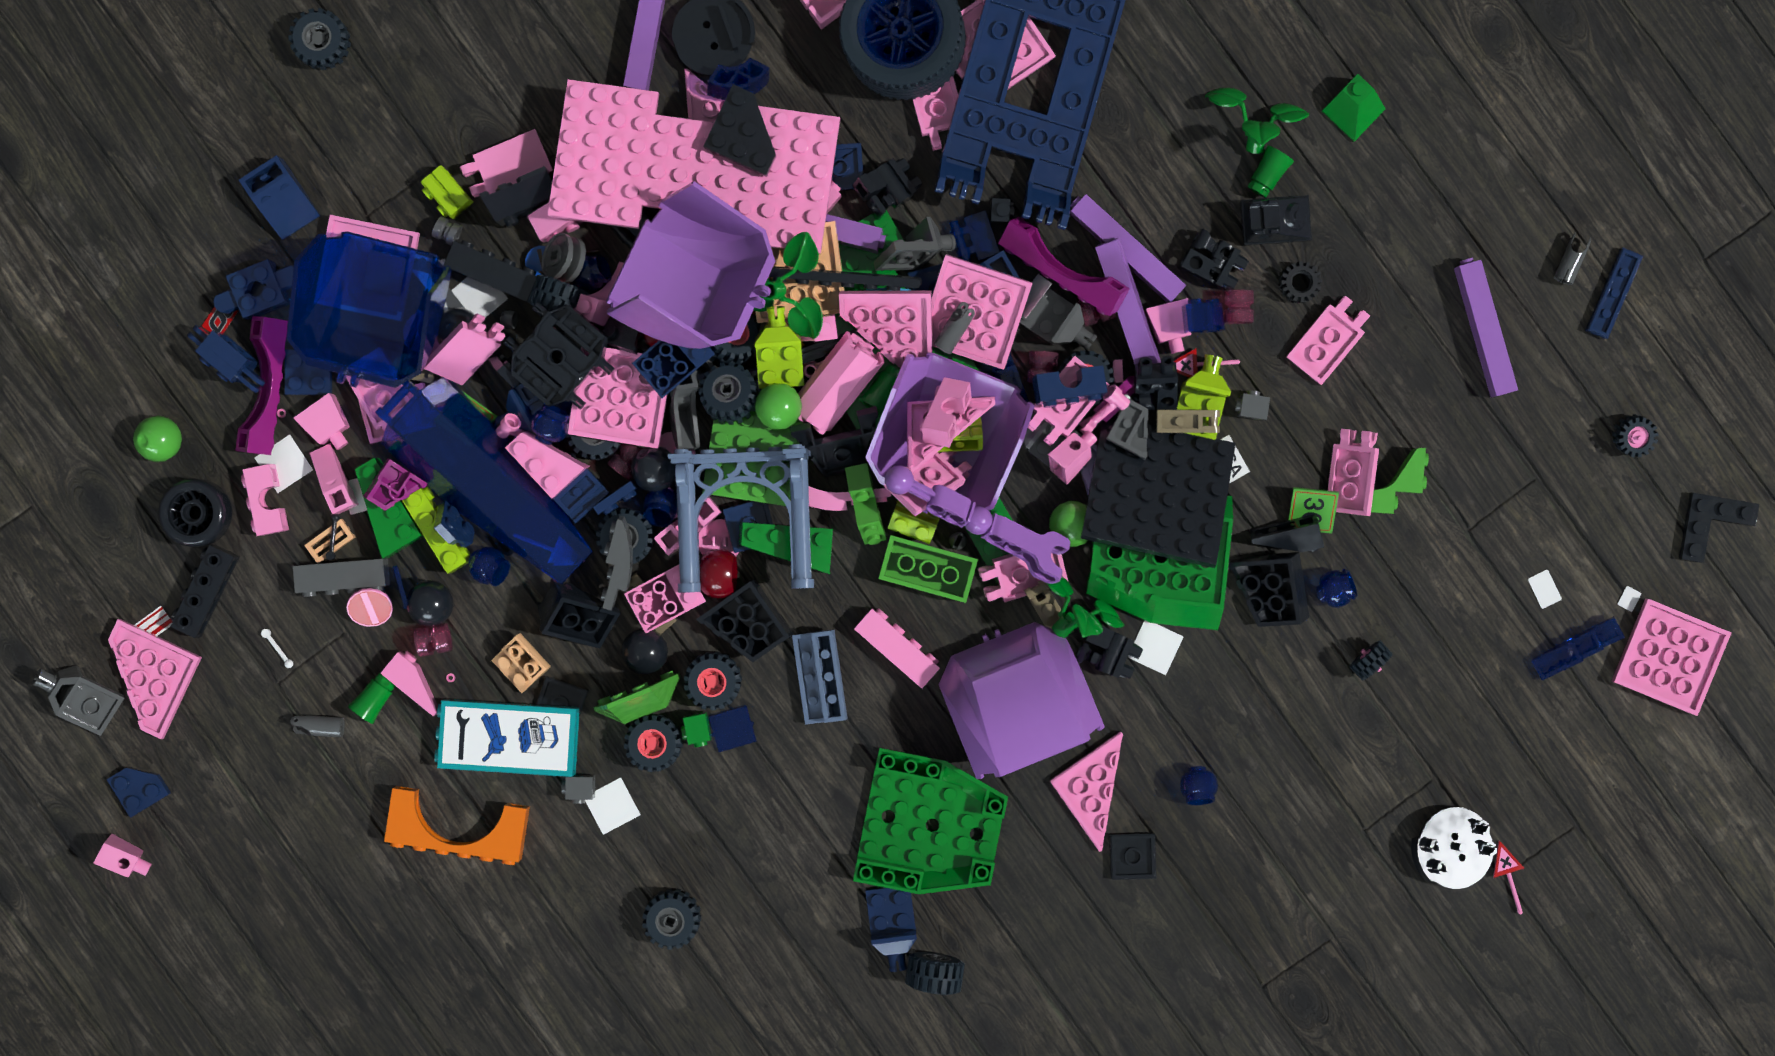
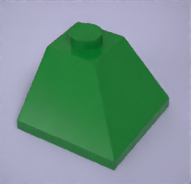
M1357 74L1322 112L1355 142L1386 108L1375 89Z

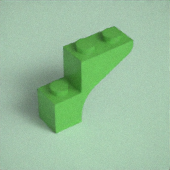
M1426 448L1412 449L1390 483L1374 490L1371 513L1394 514V510L1398 507V496H1395V492L1423 493V489L1427 485L1424 467H1427L1429 460Z
M868 464L845 468L849 493L854 504L857 526L864 544L875 545L887 540Z

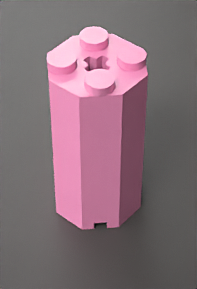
M846 331L799 391L798 395L801 399L802 409L798 419L804 423L806 421L810 422L813 428L820 434L831 431L885 363L883 355L879 351L875 355L872 351L874 346L856 333L850 335V332Z

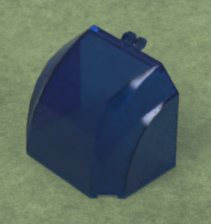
M348 231L341 232V236L326 237V234H318L294 260L286 338L306 365L338 373L337 383L340 384L345 382L346 376H351L350 386L355 388L358 386L360 379L396 388L421 374L429 359L439 330L452 268L448 265L443 266L439 262V256L434 253Z

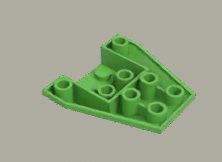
M672 670L660 675L661 680L655 684L648 686L646 682L632 689L633 693L628 695L626 691L613 695V697L607 696L598 700L599 705L593 708L595 712L620 723H629L669 706L681 675L680 673L674 674Z

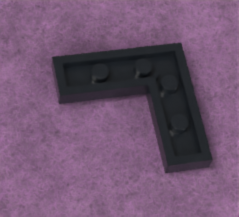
M1690 493L1679 559L1704 563L1711 519L1756 526L1760 504Z

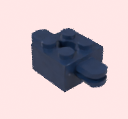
M264 260L227 275L226 278L231 289L217 294L214 297V306L219 312L225 314L240 310L242 318L252 320V316L260 317L292 304L286 290L299 286L302 283V273L299 269L290 265L277 269L274 261Z
M195 325L193 330L204 338V341L191 331L187 334L199 346L195 351L200 355L199 360L206 366H212L217 369L216 374L227 382L229 380L232 383H243L255 393L260 388L248 379V376L261 386L266 383L253 371L259 365V361L228 335L214 330L209 334L198 325Z

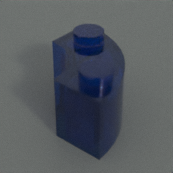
M752 58L734 67L719 64L707 81V95L726 100L733 84L756 94L769 82L770 68Z
M1201 299L1188 300V304L1182 306L1184 334L1225 331L1223 303H1220L1219 299L1206 300V303H1202Z

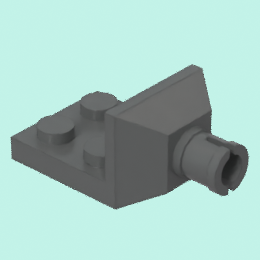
M926 217L906 236L907 242H904V240L892 242L873 264L875 271L918 270L932 260L940 251L952 252L955 249L956 240L953 234L940 235L939 229L932 218Z
M1050 288L1027 318L1022 316L1019 323L1052 346L1070 344L1073 341L1088 351L1092 345L1091 343L1097 338V335L1092 334L1083 327L1084 318L1081 306L1078 303L1073 305Z
M1043 419L1033 432L1027 428L1022 444L1024 449L1050 468L1048 454L1061 444L1066 437L1061 434L1051 446L1045 443L1043 440L1054 427ZM1073 430L1070 433V435L1072 433H1076L1078 436L1082 437V435L1078 433L1076 430Z
M76 665L60 670L56 675H52L40 668L36 672L38 676L35 675L32 680V685L40 687L47 692L56 716L99 736L102 735L124 700V695L84 677L80 667Z

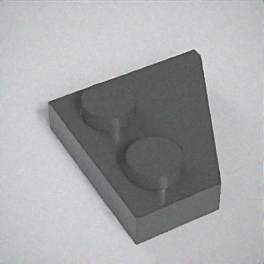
M1129 399V406L1120 412L1106 439L1145 460L1147 457L1148 409Z

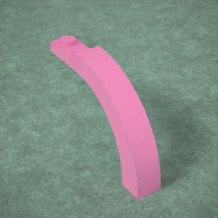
M809 486V506L843 511L847 510V501H851V505H854L849 492H826ZM886 488L874 489L877 503L887 502V497H891V493Z

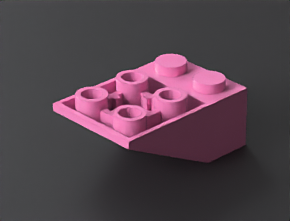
M679 565L624 593L645 633L706 602L701 592L678 593V584H680Z

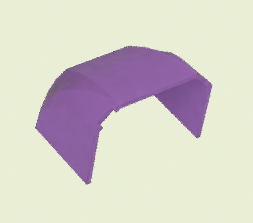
M693 181L662 199L658 204V207L661 209L652 221L647 219L644 222L607 297L606 303L610 305V308L607 310L609 316L641 333L666 343L686 348L702 349L741 338L754 308L762 309L766 304L765 300L759 296L768 297L771 293V289L765 283L774 266L775 259L764 228Z
M933 352L927 353L926 357L915 358L913 354H907L865 457L878 482L881 485L885 484V475L893 466L902 465L907 467V402L934 400L936 387L941 385L944 377L970 382L972 398L995 397V405L981 416L983 450L956 451L957 453L952 456L954 461L951 465L954 468L964 461H967L972 466V469L967 471L970 473V476L966 478L964 485L955 491L975 502V506H982L988 510L994 509L1024 441L1035 406L1032 402H1026L1020 396L1021 390L1015 385Z
M1033 622L1004 635H1001L999 629L995 630L996 638L989 640V637L985 634L982 636L984 643L950 657L939 682V687L976 779H982L984 774L994 773L995 777L1004 776L1083 744L1091 739L1089 734L1095 729L1100 731L1105 728L1068 640L1057 636L1049 627Z

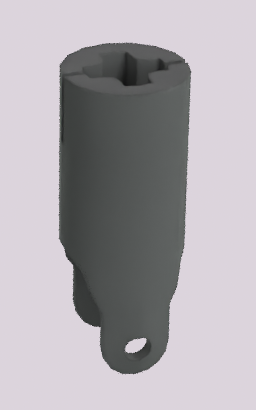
M1576 232L1570 238L1553 277L1559 282H1562L1564 279L1563 284L1573 285L1591 243L1590 237L1583 252L1577 253L1573 251L1571 244Z
M961 302L934 342L937 348L947 354L952 353L975 315V311L972 308L968 309L966 302Z
M294 716L290 720L291 725L294 726L293 731L296 734L323 737H343L345 721L343 717Z

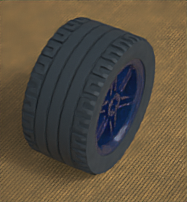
M846 0V3L843 4V11L840 14L841 19H839V37L843 52L857 78L876 94L880 93L883 97L887 96L890 99L895 98L897 100L922 98L925 95H930L933 91L936 92L938 88H942L944 83L948 82L951 76H954L955 70L959 68V63H961L962 56L964 55L966 35L963 17L957 0ZM894 7L899 9L897 16L891 13V9ZM916 11H920L922 13V15L913 17V14ZM879 25L885 28L878 32L876 31V27ZM901 27H905L906 31H903V34L898 33V30H901ZM925 32L929 34L927 40L921 39V35ZM891 47L892 52L885 54L884 48ZM914 51L913 57L909 58L906 56V53Z

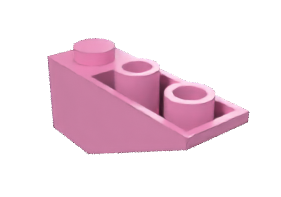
M331 443L310 452L322 493L332 514H340L358 506L359 503Z

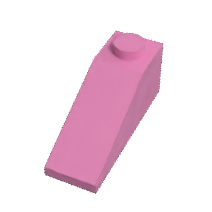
M403 651L397 652L381 674L432 716L437 715L438 705L420 665L415 662L417 658L408 651L405 653Z

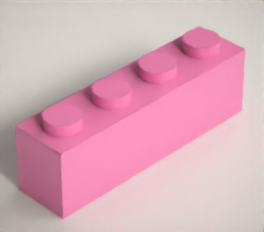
M871 608L854 629L919 687L923 688L940 669L937 665L939 661L931 653L925 655L920 650L922 646L914 638H911L909 641L903 635L905 631L898 624L895 623L892 626L886 620L888 616L881 609L878 608L875 611Z

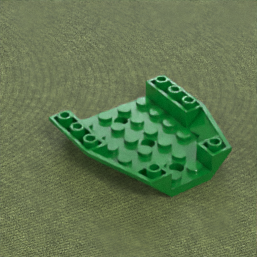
M1227 496L1215 568H1203L1201 565L1166 558L1163 563H1158L1152 554L1121 548L1122 553L1118 558H1112L1109 555V549L1112 545L1093 541L1086 594L1150 623L1218 630L1224 610L1233 527L1232 496Z
M879 748L853 881L915 894L991 885L995 866L994 859L1008 796L945 760ZM886 810H891L894 812L895 818L891 822H885L882 819V813ZM929 819H936L939 822V827L935 831H930L926 828V822ZM976 827L983 831L982 837L978 840L970 837V831Z

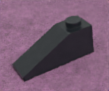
M1317 514L1250 529L1253 544L1298 552H1314L1324 547Z

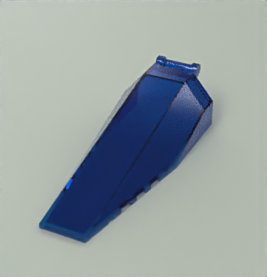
M442 377L419 390L406 378L401 383L403 386L383 407H379L375 411L387 423L381 444L415 476L428 483L427 486L443 501L446 500L451 506H454L461 515L558 583L563 584L593 551L576 527L572 525L565 512L554 501V498L551 499L505 448L512 440L509 437H499L496 433L498 426L451 380ZM411 392L414 396L392 417L389 413Z

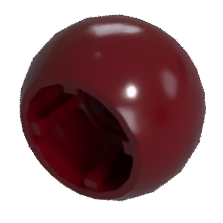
M722 549L711 550L703 554L701 563H699L701 591L713 598H725L732 595L737 587L738 569L736 556L732 552Z

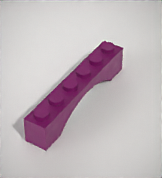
M1021 217L1009 221L998 243L1004 247L1006 252L1018 256L1024 264L1035 267L1041 271L1044 277L1055 280L1062 289L1073 292L1078 296L1079 300L1090 303L1103 315L1111 316L1117 312L1130 288L1111 276L1089 277L1065 267L1047 249L1038 229Z
M252 316L249 339L255 348L259 360L260 377L266 383L263 386L260 385L253 410L246 421L238 428L235 451L271 455L274 447V428L277 424V405L280 401L279 389L283 378L282 365L286 355L285 341L288 336V321Z

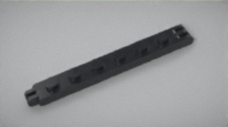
M773 266L769 277H773V281H776L778 277L785 275L793 267ZM797 269L796 273L788 277L789 279H795V283L809 284V280L818 281V285L831 286L832 282H841L842 287H855V284H864L866 289H877V286L880 285L887 286L886 290L900 291V287L918 288L922 284L920 277L813 269L808 273H802Z

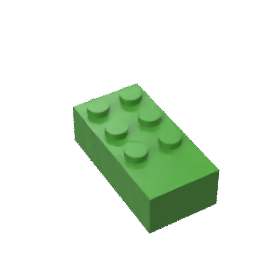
M890 535L879 579L966 603L978 559Z

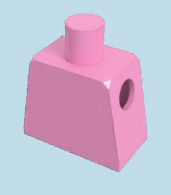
M1188 298L1145 309L1146 318L1157 343L1168 342L1171 354L1185 351L1182 338L1191 335Z
M326 394L294 417L319 444L325 445L331 441L336 450L348 444L342 432L350 426L334 394Z
M1087 431L1082 437L1072 433L1048 454L1050 470L1065 484H1068L1091 459V446L1097 441L1095 435L1090 431Z
M111 834L104 842L94 861V864L125 877H129L133 871L146 876L152 865L140 858L143 853L142 849L114 834Z

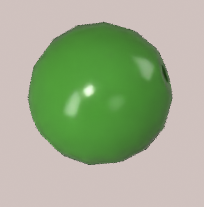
M769 384L756 397L755 410L757 417L762 424L770 429L789 428L796 423L801 415L802 403L800 396L794 388L787 384Z
M157 415L150 416L138 424L134 432L133 441L136 450L142 457L153 462H163L177 454L181 447L182 434L179 427L171 419Z
M1067 501L1058 505L1049 518L1050 531H1055L1070 540V547H1077L1088 541L1080 539L1086 504L1079 501Z

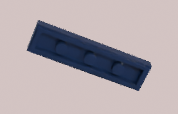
M1624 247L1620 248L1585 331L1603 339L1609 338L1642 261V255Z

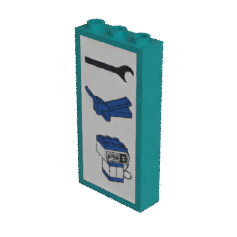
M457 699L441 700V704H438L437 708L440 726H437L436 740H439V747L435 750L434 755L435 762H438L437 768L573 777L576 775L580 707Z

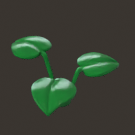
M1219 88L1205 95V98L1207 97L1211 102L1219 106L1234 107L1239 105L1241 107L1244 120L1242 130L1245 132V136H1248L1246 150L1254 154L1263 153L1265 144L1280 134L1281 129L1274 124L1275 120L1279 119L1282 122L1291 123L1309 116L1307 111L1298 106L1281 103L1271 107L1270 113L1273 116L1269 122L1248 121L1245 103L1243 102L1247 96L1242 91L1234 88Z
M801 232L788 242L784 249L783 260L787 266L793 267V269L785 275L778 277L776 281L767 279L765 285L771 289V293L768 297L759 296L765 300L766 304L762 309L754 308V311H766L767 307L774 305V300L779 299L781 302L791 303L795 307L788 313L790 328L800 336L815 339L819 336L823 325V314L819 304L809 297L803 298L800 303L785 297L786 286L783 283V280L796 273L797 269L802 273H808L818 263V249L808 232Z
M1063 576L1058 583H1046L1055 594L1065 597L1063 607L1058 613L1060 618L1052 626V630L1057 636L1066 638L1077 627H1079L1082 638L1101 634L1103 632L1102 625L1094 615H1100L1101 619L1109 626L1115 628L1125 626L1115 609L1102 600L1094 602L1096 610L1090 613L1082 606L1075 604L1072 607L1073 613L1068 612L1066 614L1065 611L1071 599L1070 595L1074 593L1070 583Z

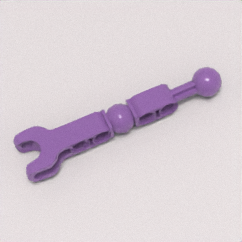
M893 466L886 473L885 484L887 489L893 494L900 495L909 492L927 501L926 509L928 512L961 528L965 526L972 534H981V538L990 544L1025 561L1033 577L1049 584L1060 582L1062 569L1053 563L1051 553L1061 555L1067 552L1070 548V540L1055 531L1040 535L996 513L991 515L990 511L985 507L975 506L976 503L972 502L969 498L943 485H934L931 489L915 481L911 470L906 466Z

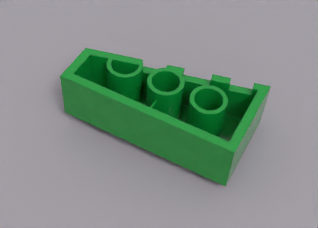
M373 458L355 469L362 495L365 494L384 465L380 458ZM364 498L382 559L393 556L424 537L402 500L385 511Z
M740 522L738 545L791 562L790 526ZM810 527L811 568L830 574L833 529Z

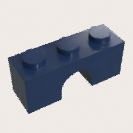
M1103 365L1078 370L1076 372L1077 385L1075 388H1068L1061 383L1059 371L1036 374L1032 378L1036 405L1050 408L1057 406L1058 402H1066V405L1079 403V399L1088 398V402L1101 400V396L1108 392Z

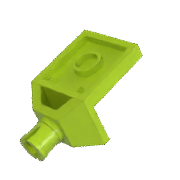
M774 306L767 307L768 325H765L755 338L759 389H763L769 384L777 383L787 384L791 387L804 386L801 336L796 334L789 324L786 323L784 306H777V317H775Z
M1205 354L1201 371H1198L1182 383L1177 410H1220V417H1218L1219 426L1225 399L1230 396L1231 390L1223 376L1219 375L1223 358ZM1203 417V426H1209V417ZM1186 433L1216 440L1217 433Z

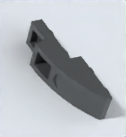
M621 515L617 521L613 520L610 528V534H613L611 543L607 542L604 550V555L607 556L606 563L614 565V567L610 566L606 579L610 580L608 588L604 587L601 601H604L603 608L608 610L613 609L618 591H627L632 575V539L626 518Z

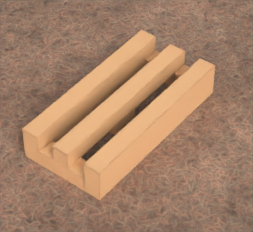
M343 519L337 522L336 529L341 526L343 530L336 534L335 541L345 534L347 537L334 546V553L356 538ZM332 526L304 545L317 564L327 559V552L320 557L318 553L330 545V539L315 550L312 546L331 534Z

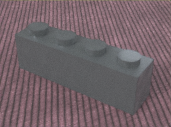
M388 558L293 566L295 593H302V597L316 596V591H325V595L339 594L340 589H347V593H354L365 587L382 591L384 590L383 586L390 585Z

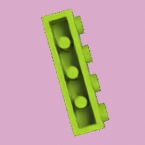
M428 486L420 488L410 494L408 498L402 500L446 573H453L471 562L468 557L470 553L467 548L461 547L459 543L454 545L448 544L434 529L438 506L433 500L435 497Z

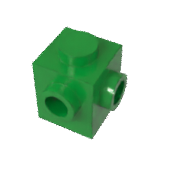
M707 712L685 716L683 718L684 726L681 727L683 740H687L688 745L694 744V747L708 745L707 741L712 739Z

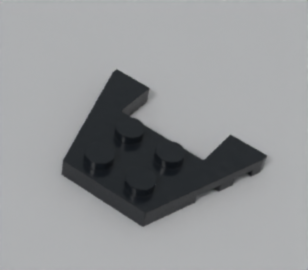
M876 406L856 411L860 429L814 439L810 422L791 426V435L797 439L799 444H802V446L811 451V460L825 477L845 473V468L867 463L869 467L865 457L876 430L875 423L876 418H878Z

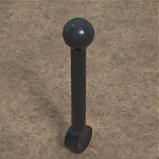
M338 514L331 515L333 522L329 552L326 553L328 560H334L336 557L334 544L337 522L340 519Z

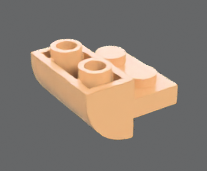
M521 633L516 635L491 660L521 693L526 691L551 667Z

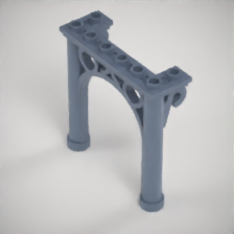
M802 444L788 445L789 449H783V451L782 447H769L767 452H760L759 448H746V452L737 453V449H723V453L714 454V450H700L701 454H692V451H688V449H675L674 454H668V459H671V463L676 465L680 571L678 593L701 592L698 518L704 502L718 489L738 482H752L764 485L776 492L784 501L790 519L791 589L814 588V579H812L808 486V456H811V451L802 446ZM782 461H789L790 468ZM766 462L760 469L761 478H757V473L751 472L746 463ZM737 463L735 470L727 474L728 478L724 479V471L717 464ZM694 465H700V466L697 467V469L694 471ZM771 466H781L785 472L784 477L773 484L766 478V470ZM704 469H715L719 474L717 482L712 486H708L700 480V474ZM743 471V473H744L745 475H747V476H739V475H740L741 472ZM789 478L791 501L785 492L779 488L787 483ZM695 482L698 486L705 489V492L699 497L697 502L695 501Z

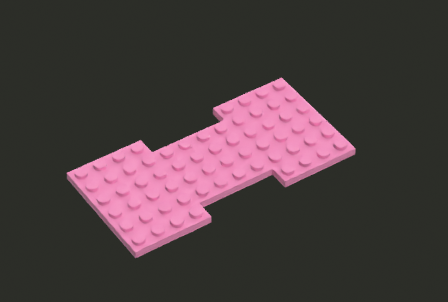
M568 79L548 216L640 229L643 207L661 209L658 207V204L662 199L695 181L764 228L771 248L785 249L788 242L795 235L801 232H808L818 249V254H821L840 117L758 106L776 154L774 163L767 177L703 147L714 123L656 115L659 92Z

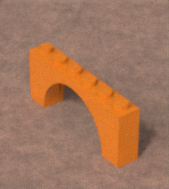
M395 786L392 788L384 842H388L390 846L396 848H404V845L413 846L412 849L416 851H426L427 848L434 849L435 853L448 855L449 852L457 853V856L461 858H471V855L479 856V860L492 862L493 859L502 860L503 864L515 865V862H519L522 859L530 806L507 803L504 805L499 822L488 835L471 842H455L438 835L427 824L419 805V789Z

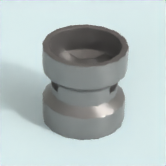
M440 216L434 225L432 237L444 239L447 244L452 246L454 241H458L462 232V226L457 223L452 224L447 218Z

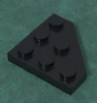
M733 84L703 147L767 177L776 154L753 93Z

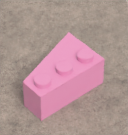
M549 202L528 215L537 236L544 243L549 242L559 232L564 233L567 231L570 233L580 227L579 224L584 222L548 216Z
M528 431L521 432L505 447L551 499L555 498L586 468L590 467Z

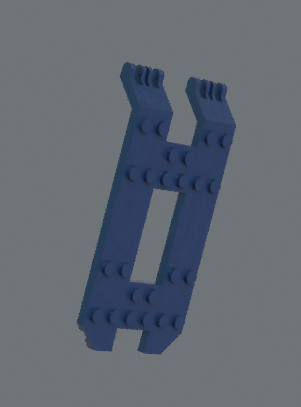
M1125 0L984 1L942 151L934 192L943 193L946 179L953 180L949 191L951 197H955L958 185L962 183L958 199H965L967 186L969 185L975 187L971 203L979 204L983 192L991 148H995L1033 160L1026 184L1021 218L1029 219L1032 213V206L1036 205L1039 206L1036 222H1042L1045 210L1048 209L1045 225L1050 226L1052 224L1054 211L1061 213L1057 223L1058 229H1066L1070 216L1071 193ZM1028 17L1070 29L1046 115L1004 102Z

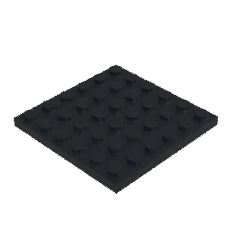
M1113 416L1107 422L1102 419L1080 539L1215 568L1236 443L1220 439L1213 440L1186 433H1156V425L1147 423V457L1144 460L1106 439L1117 416Z

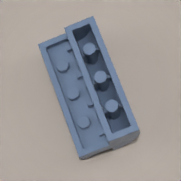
M822 630L792 635L805 725L847 720L835 630Z

